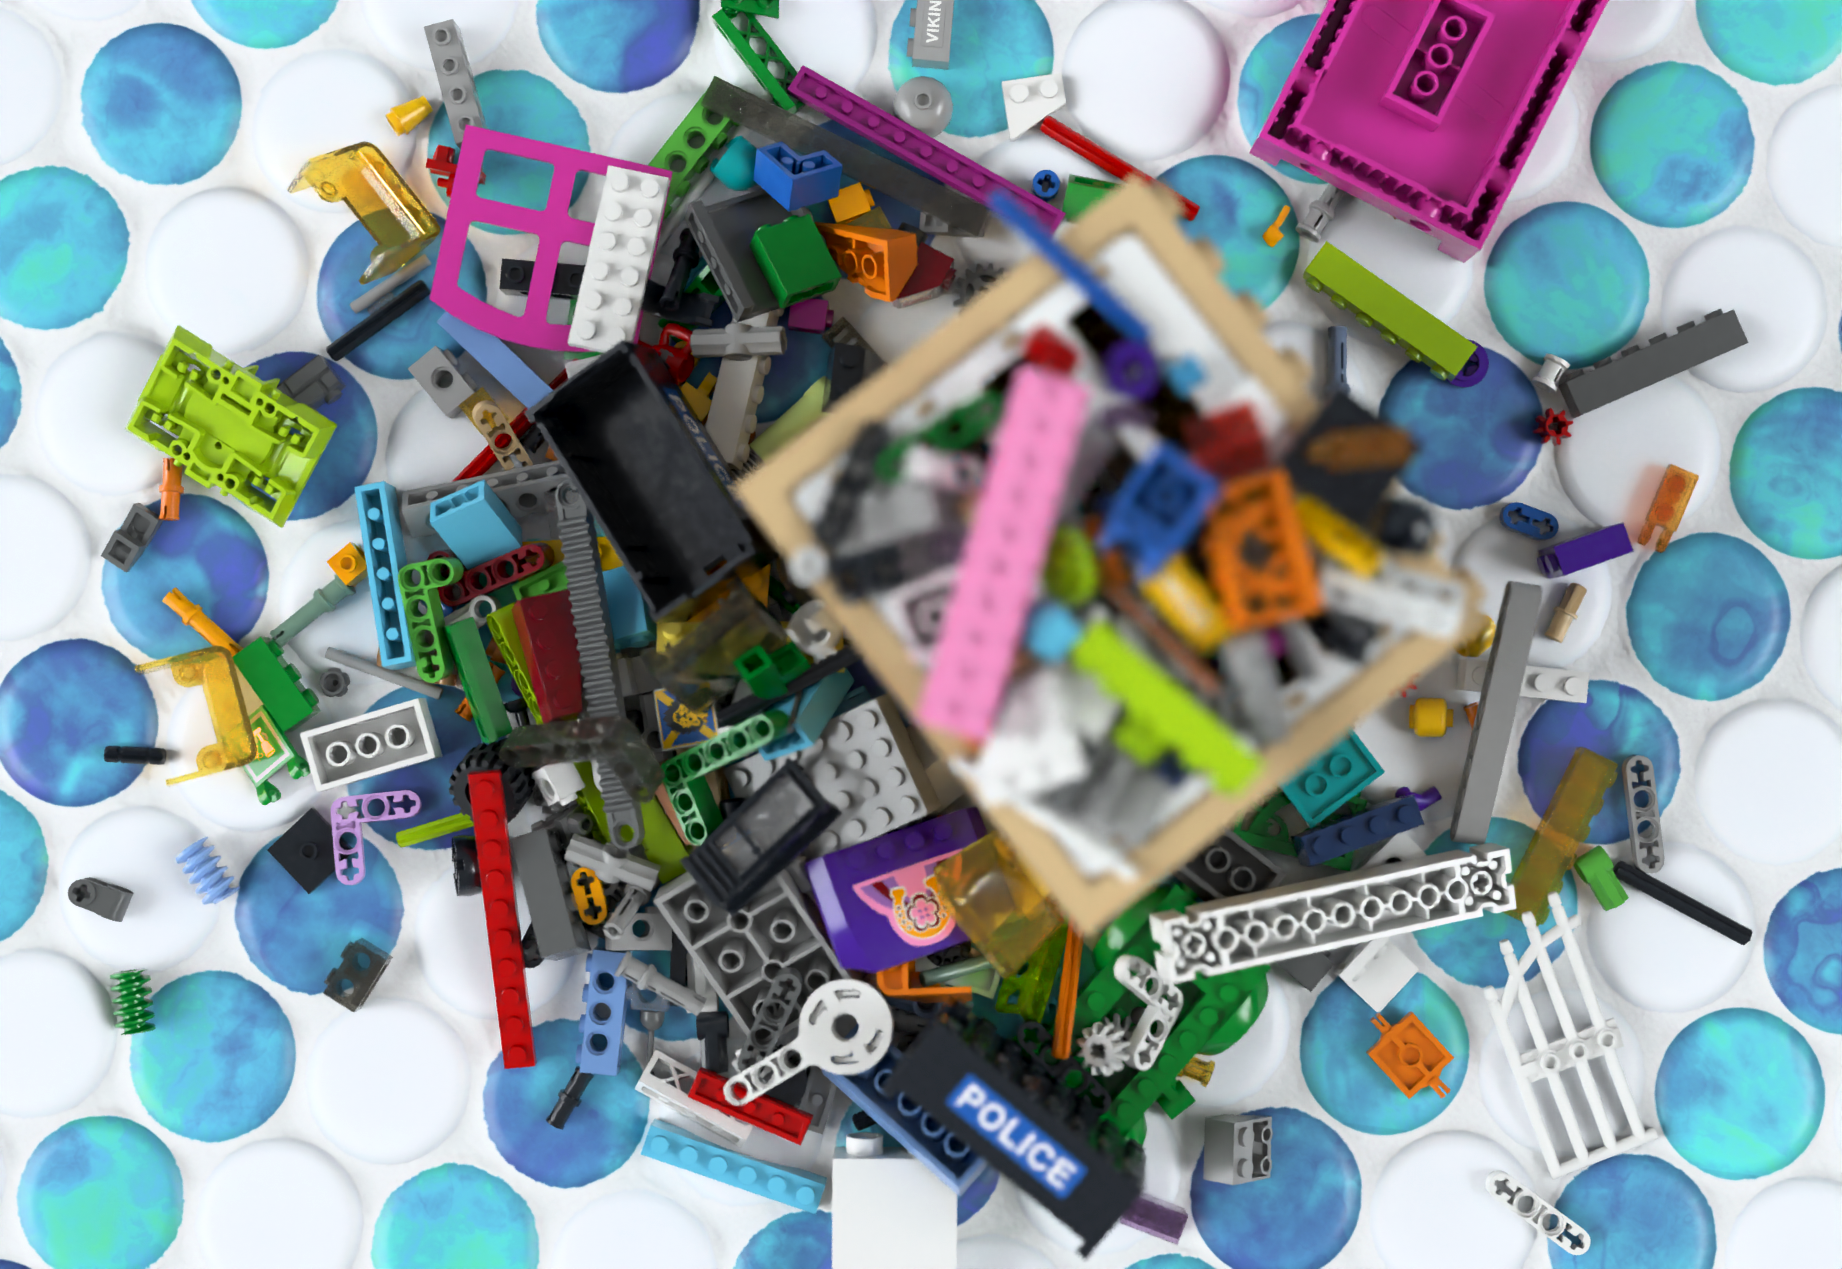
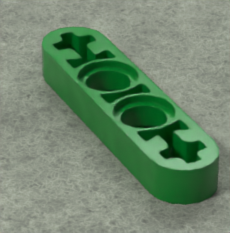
M981 393L890 449L882 456L879 462L881 475L891 483H899L906 480L905 464L901 467L903 473L899 476L895 472L889 474L886 472L885 469L889 467L888 459L894 457L896 461H899L906 457V453L902 449L908 446L911 451L915 447L916 442L923 437L932 439L936 445L935 452L945 455L981 433L999 420L1002 413L1000 400L991 393ZM982 400L986 404L993 403L995 405L992 410L993 417L988 419L986 415L980 416L975 419V423L979 427L972 429L970 419L962 412L969 409L970 415L976 413L980 409L979 402ZM955 418L965 423L966 432L962 437H949L945 430L949 420Z

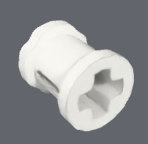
M1546 353L1542 368L1538 375L1532 378L1531 382L1544 391L1556 393L1558 390L1556 385L1563 372L1568 370L1570 364L1562 358Z

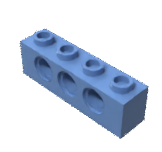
M597 946L593 949L592 954L588 953L586 972H590L589 984H584L582 1002H586L587 1007L586 1015L581 1014L579 1022V1033H584L583 1044L578 1045L576 1051V1063L580 1064L579 1072L617 1076L620 1072L630 980L623 976L616 977L614 973L625 953L630 951L633 956V950H605V947ZM607 972L613 976V987L607 988L601 985L599 981L601 973ZM598 1003H605L610 1007V1017L602 1018L597 1014L596 1006ZM594 1034H603L607 1038L608 1044L606 1048H598L594 1045Z

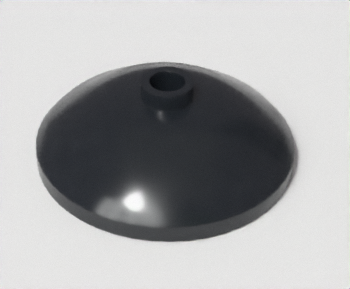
M785 553L776 559L777 573L785 587L781 594L791 607L796 604L801 607L809 601L821 600L809 584L803 583L795 577L792 571V562Z

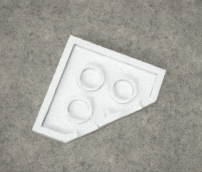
M1053 670L1019 680L973 773L985 807L1088 774L1086 762Z

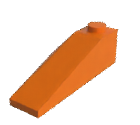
M814 222L819 233L825 238L827 249L833 260L838 263L842 271L848 274L847 279L850 282L861 284L865 287V293L872 298L887 302L896 300L917 266L918 247L916 234L896 229Z

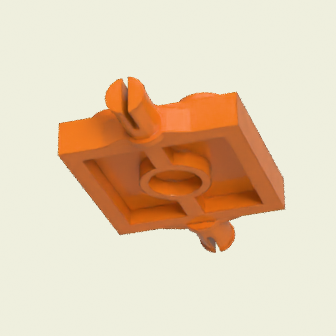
M1410 1011L1398 1023L1392 1025L1386 1021L1380 1012L1375 1014L1382 1025L1374 1017L1371 1018L1370 1022L1382 1034L1379 1040L1366 1051L1369 1057L1408 1099L1413 1097L1420 1089L1429 1085L1440 1098L1445 1097L1446 1095L1438 1086L1447 1094L1450 1092V1088L1439 1078L1443 1068L1454 1059L1449 1051L1413 1012Z

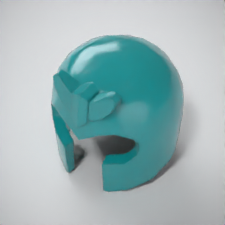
M737 136L725 145L728 150L720 160L717 158L713 159L710 164V171L727 188L736 192L748 191L757 184L753 180L757 148L744 137Z

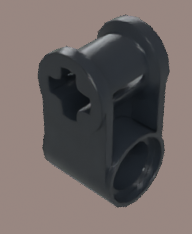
M1328 606L1311 615L1309 619L1311 633L1337 652L1343 660L1355 666L1365 665L1368 660L1367 653L1371 646L1382 637V632L1377 626L1363 619L1358 614ZM1328 615L1333 619L1335 627L1330 625Z

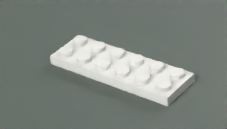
M608 165L568 339L569 346L605 353L622 340L634 342L670 183L668 177Z

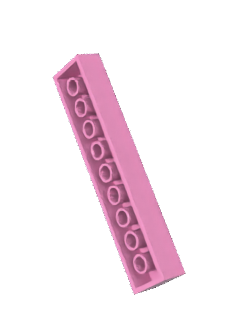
M1020 368L916 721L983 741L988 740L1091 387L1027 368Z

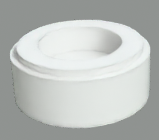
M804 548L794 555L792 571L801 582L807 584L817 583L826 575L828 563L823 553L818 549Z

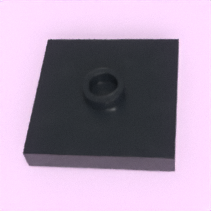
M311 808L267 850L308 894L316 890L335 871L332 826L315 808ZM341 836L340 846L345 850L353 849ZM344 854L340 855L341 860L348 859L351 856Z

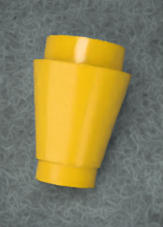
M421 96L390 108L391 112L386 114L385 117L398 136L403 133L407 135L429 113L433 112V109L427 99Z

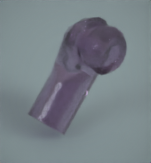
M1122 401L1106 407L1100 413L1099 423L1101 428L1106 431H1113L1128 423L1145 431L1153 415L1129 402Z

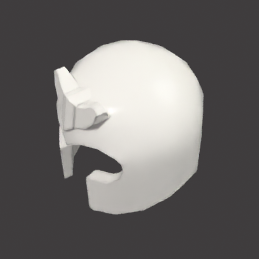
M812 600L805 603L795 612L784 631L802 652L814 656L813 660L818 664L820 659H825L827 655L836 654L837 649L835 646L840 641L842 625L823 601Z

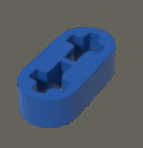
M1514 502L1507 504L1500 511L1499 519L1503 527L1529 538L1544 541L1553 538L1558 532V521L1553 515L1523 503ZM1518 509V515L1526 518V522L1516 521L1512 524V518L1507 516L1508 512ZM1544 519L1547 520L1546 526L1550 527V531L1543 532L1541 535L1540 528L1531 525L1532 521L1539 523L1543 522Z

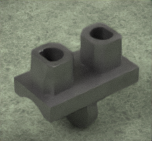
M573 804L565 814L554 820L557 831L554 834H558L561 844L564 845L566 851L573 834L601 843V841L595 840L592 836L591 830L594 823L591 816L584 814L579 804ZM571 862L572 867H580V865Z

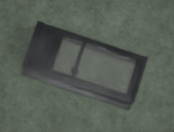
M788 758L786 763L689 856H685L680 861L717 908L727 911L732 917L743 909L843 814L834 803L826 800L802 772L805 768L796 759Z

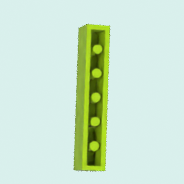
M1327 241L1304 271L1303 278L1306 279L1305 284L1317 293L1321 291L1331 297L1330 301L1341 310L1347 308L1356 314L1355 319L1367 328L1373 326L1381 332L1380 337L1391 345L1397 343L1406 350L1405 354L1417 363L1424 362L1431 367L1430 372L1443 381L1447 378L1452 382L1478 347Z
M1097 620L1069 652L1075 657L1071 664L1086 677L1091 672L1102 681L1098 688L1113 701L1120 696L1130 705L1126 712L1141 725L1146 721L1151 723L1157 729L1153 736L1169 750L1174 745L1182 750L1185 755L1181 760L1198 774L1203 769L1213 777L1209 784L1224 798L1230 793L1237 798L1265 767V764L1101 621Z

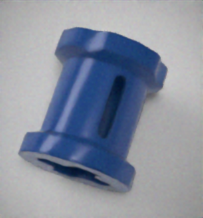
M1051 170L1039 171L1033 179L1032 194L1047 203L1055 199L1060 187L1059 177ZM1044 181L1050 182V188L1047 192L1041 191V185Z

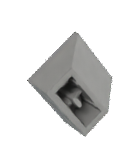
M1218 1115L1206 1117L1203 1179L1237 1185L1270 1178L1272 1168V1117L1260 1115Z

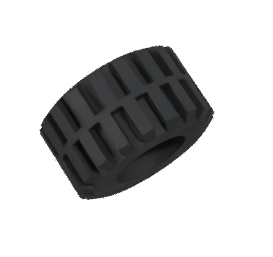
M497 742L488 745L481 743L476 748L473 747L452 772L453 774L449 780L451 784L449 788L450 795L455 796L452 800L454 805H459L461 808L459 811L463 815H469V820L473 821L468 781L469 772L501 769L507 823L511 822L533 793L532 789L535 786V780L532 779L533 770L527 767L529 763L527 759H522L519 756L520 752L516 749L511 751L509 745L506 744L498 746Z

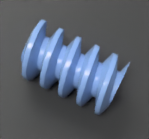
M208 837L188 846L176 858L178 864L188 862L182 869L184 874L194 872L189 879V883H201L195 890L196 894L207 893L202 900L203 905L217 904L241 889L240 886L229 887L230 883L235 879L234 876L223 878L222 875L228 869L227 865L216 867L221 856H209L215 847L214 845L203 846Z

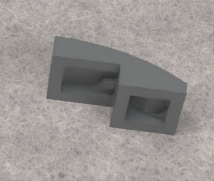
M141 503L133 504L121 528L115 530L101 557L124 572H129L155 536L163 520H160L158 514Z

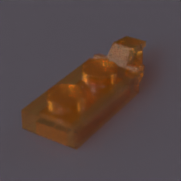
M1409 426L1341 431L1328 434L1327 443L1311 444V446H1308L1309 460L1329 459V467H1337V469L1412 462Z

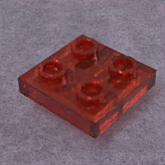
M1252 400L1182 423L1194 463L1222 484L1231 483L1273 469L1268 453L1267 439L1262 424L1257 419Z

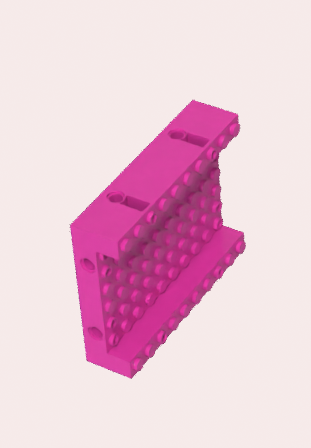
M1327 0L1249 153L1275 167L1281 159L1441 240L1437 250L1465 263L1479 252L1484 245L1609 0Z

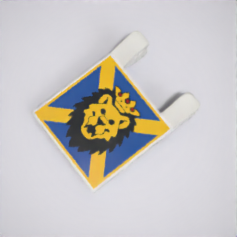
M724 676L653 690L662 751L697 746L735 727L720 728L716 715L717 705L714 693L734 689L736 687L734 677Z

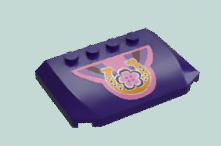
M977 806L964 808L820 856L804 865L840 968L845 970L855 969L876 974L990 934L1016 907Z

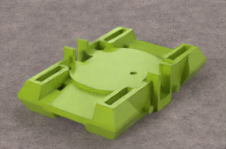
M177 325L138 399V403L125 430L158 451H163L174 458L173 464L175 466L181 467L182 464L187 466L184 474L208 489L215 486L222 488L220 490L221 495L228 496L230 493L256 513L283 528L338 424L306 404L298 403L276 389L280 379L275 378L262 381L256 377L258 365L242 368L234 361L212 349L213 346L184 327ZM190 364H193L201 370L192 369V371H189L187 369ZM150 420H151L152 422L158 424L159 426H163L166 430H168V431L174 433L175 435L179 436V438L176 439V438L173 437L172 435L168 434L167 432H165V431L162 430L161 428H159V427H157L156 425H154L153 423H151ZM293 427L300 431L301 434L294 433V435H291L289 432ZM251 484H254L255 486L264 490L266 493H268L270 496L276 499L277 502L272 498L268 497L267 495H265L264 493L260 492L253 486H251Z

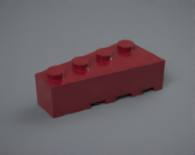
M569 589L519 599L511 609L544 726L573 720L582 712L580 652L577 650L579 642L575 638L577 630L573 625L575 617L571 613L573 605L569 601V596L571 595Z

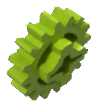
M1062 526L1049 530L1037 571L1040 578L1038 580L1040 586L1044 585L1046 587L1045 596L1047 598L1054 596L1060 604L1065 603L1066 606L1090 598L1089 593L1096 590L1092 580L1099 578V574L1093 571V566L1098 564V561L1091 559L1090 556L1093 548L1092 546L1085 547L1083 545L1085 538L1083 534L1075 537L1074 528L1065 530Z

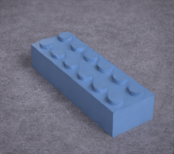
M857 1023L844 1038H853L858 1033L859 1024ZM878 1031L876 1032L874 1038L872 1039V1041H871L868 1045H870V1044L873 1042V1040L875 1039V1037H876ZM892 1044L885 1056L876 1065L863 1072L852 1075H840L821 1068L822 1074L959 1197L989 1165L900 1090L892 1099H889L881 1092L885 1082L893 1073L892 1069L896 1061L903 1054ZM855 1061V1062H847V1063H846V1062H842V1063H836V1064H852V1063H857V1061Z

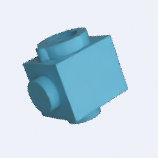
M1054 597L1047 602L1041 601L1031 607L1021 625L1027 637L1023 641L1026 647L1036 657L1043 654L1051 663L1059 657L1068 654L1073 648L1074 643L1084 635L1076 619Z

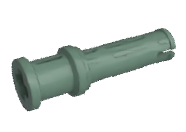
M335 574L333 581L323 589L318 588L314 591L313 599L277 628L270 631L271 637H277L275 642L283 647L325 611L328 613L333 612L336 609V604L346 596L354 595L356 593L355 588L345 585L339 576Z

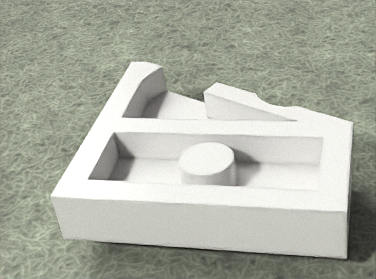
M1062 73L1002 81L1001 85L1010 141H1015L1021 134L1031 127H1035L1051 113L1054 114L1066 105Z

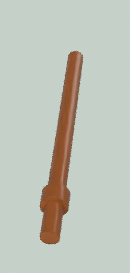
M1099 562L1094 565L1093 571L1099 574V578L1092 581L1211 695L1215 694L1222 684L1101 570L1102 565Z

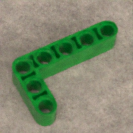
M773 710L757 715L665 761L661 765L660 777L685 837L691 844L700 845L724 822L705 776L788 735L789 716L784 711Z

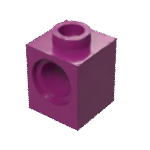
M811 298L791 305L788 321L789 330L825 335L826 327L832 328L834 310L829 309V301Z

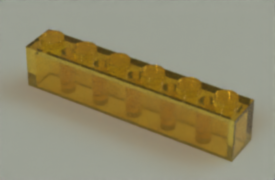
M1576 748L1510 882L1514 884L1516 909L1503 911L1502 913L1523 923L1522 913L1531 911L1535 917L1536 926L1545 923L1550 913L1547 894L1556 891L1559 895L1563 887L1561 879L1566 869L1570 870L1573 867L1577 858L1575 851L1579 843H1583L1587 839L1591 829L1588 825L1593 815L1596 816L1603 807L1604 799L1602 797L1606 788H1611L1617 778L1618 773L1615 771L1618 766L1617 763L1587 748Z

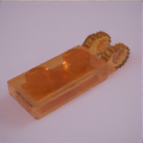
M1673 464L1667 466L1645 518L1646 523L1641 529L1637 543L1645 546L1657 525L1664 529L1656 542L1655 551L1660 553L1665 551L1673 532L1677 531L1699 475Z

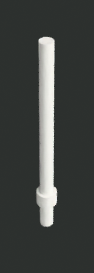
M957 753L950 765L976 781L973 773L977 765ZM1024 795L1005 800L1094 858L1093 862L1106 869L1109 867L1130 882L1139 870L1115 855L1116 851L1105 843L1102 846Z

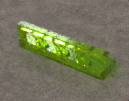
M1057 900L1046 908L1045 916L1036 923L1034 918L1029 921L1024 915L994 1009L997 1012L1020 1014L1024 1019H1034L1041 1024L1066 943L1069 922L1068 914ZM1037 934L1036 944L1026 950L1027 940ZM1028 961L1029 967L1027 972L1018 978L1016 976L1018 968ZM1019 989L1020 995L1017 1004H1007L1009 996Z

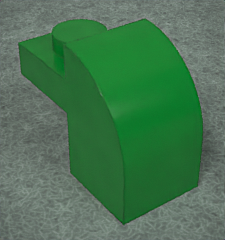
M793 641L770 656L758 644L732 661L738 673L753 693L763 699L776 698L787 693L788 690L785 684L811 667L808 660Z

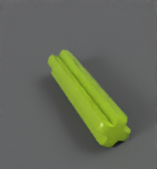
M459 813L397 832L396 840L399 847L403 848L472 827L474 822L469 820V815Z

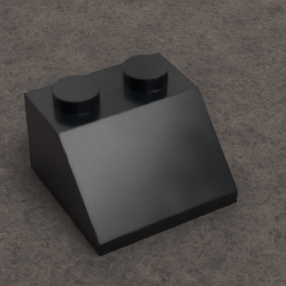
M836 342L828 355L821 412L831 413L886 370L889 364L867 348Z

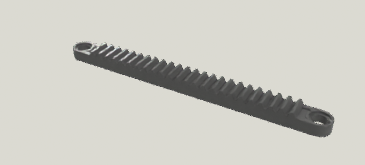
M565 480L557 486L555 491L559 519L557 527L561 531L559 539L562 541L561 551L565 556L563 564L567 568L565 576L569 580L567 588L571 593L569 601L573 605L571 613L575 617L573 625L577 630L575 638L579 642L577 650L581 654L579 662L583 667L581 675L585 679L583 687L587 691L585 699L589 704L587 712L591 716L589 724L593 728L591 736L595 740L593 749L597 753L595 761L599 765L597 773L601 777L599 786L603 790L601 798L605 802L603 810L607 814L609 833L614 845L620 849H630L638 846L643 841L645 829L594 516L580 494L576 503L570 504L567 501L566 492L574 484L571 480ZM625 824L630 825L634 830V837L630 842L625 841L621 837V828Z

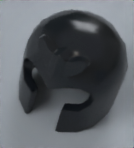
M1397 494L1392 495L1384 508L1380 534L1375 539L1373 545L1402 556H1415L1418 560L1425 561L1428 549L1435 546L1433 539L1437 531L1436 514L1423 501Z

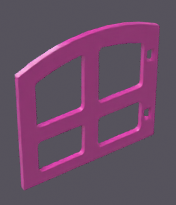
M466 124L430 300L455 318L502 340L552 351L594 352L569 346L568 339L572 325L549 324L546 321L561 245L564 242H570L590 247L595 223L574 219L568 215L576 174L579 171H585L606 176L609 165L668 177L671 183L673 171ZM492 150L552 164L554 166V173L546 209L538 211L478 197L477 188L485 153ZM669 183V187H668V192H667V196H666V200H665V205H664V209H663V214H662V218H661V223H660V227H659V231H658V236H657V240H656V245H655V249H654V253H653V258H652V262H651V267H650V271H649V276H648V278H649L650 280H651V275H652L654 260H655V256H656V251H657V246H658L660 231H661V227H662V222H663V217H664V212H665L667 197H668V193H669L670 183ZM472 222L530 233L539 237L536 260L523 316L517 317L480 301L458 287L469 226ZM642 310L640 311L633 343L635 344L638 343L644 311Z

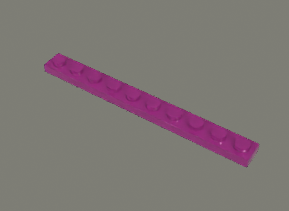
M802 65L787 89V94L993 211L995 210L989 205L988 200L995 191L1003 189L1052 236L1055 235L1065 218V212Z

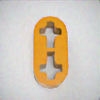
M581 867L573 873L571 878L573 893L581 919L587 924L596 925L607 917L608 905L601 880L596 876L595 871ZM582 872H586L587 876H593L594 881L590 883V894H587L584 885H578L577 880L582 878ZM589 897H593L595 906H601L602 911L598 913L597 919H594L591 914L587 915L585 912L590 907Z

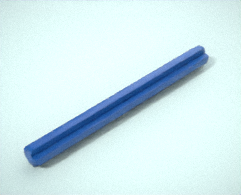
M998 189L991 195L988 200L989 205L1127 335L1139 344H1144L1153 333L1152 329L1003 189Z

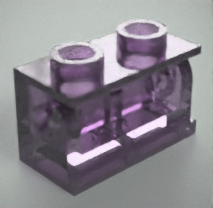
M1143 1192L1122 1217L1120 1223L1178 1245L1188 1214L1183 1207Z

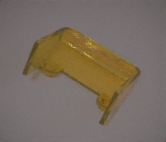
M359 142L308 159L286 189L292 194L312 187L324 201L336 203L344 200L378 243V246L370 253L371 265L358 280L361 285L394 273L429 246L440 233V226L381 150L370 142Z
M211 646L135 666V670L139 675L171 668L174 680L179 685L186 688L202 685L217 743L205 746L199 751L196 758L197 772L165 780L168 787L218 775L246 766L254 761L257 756V745L234 660L228 649L222 646Z

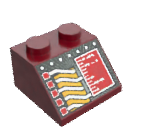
M921 242L917 249V266L896 300L893 301V306L900 309L939 297L943 289L949 291L956 278L955 273L957 270L954 269V259Z

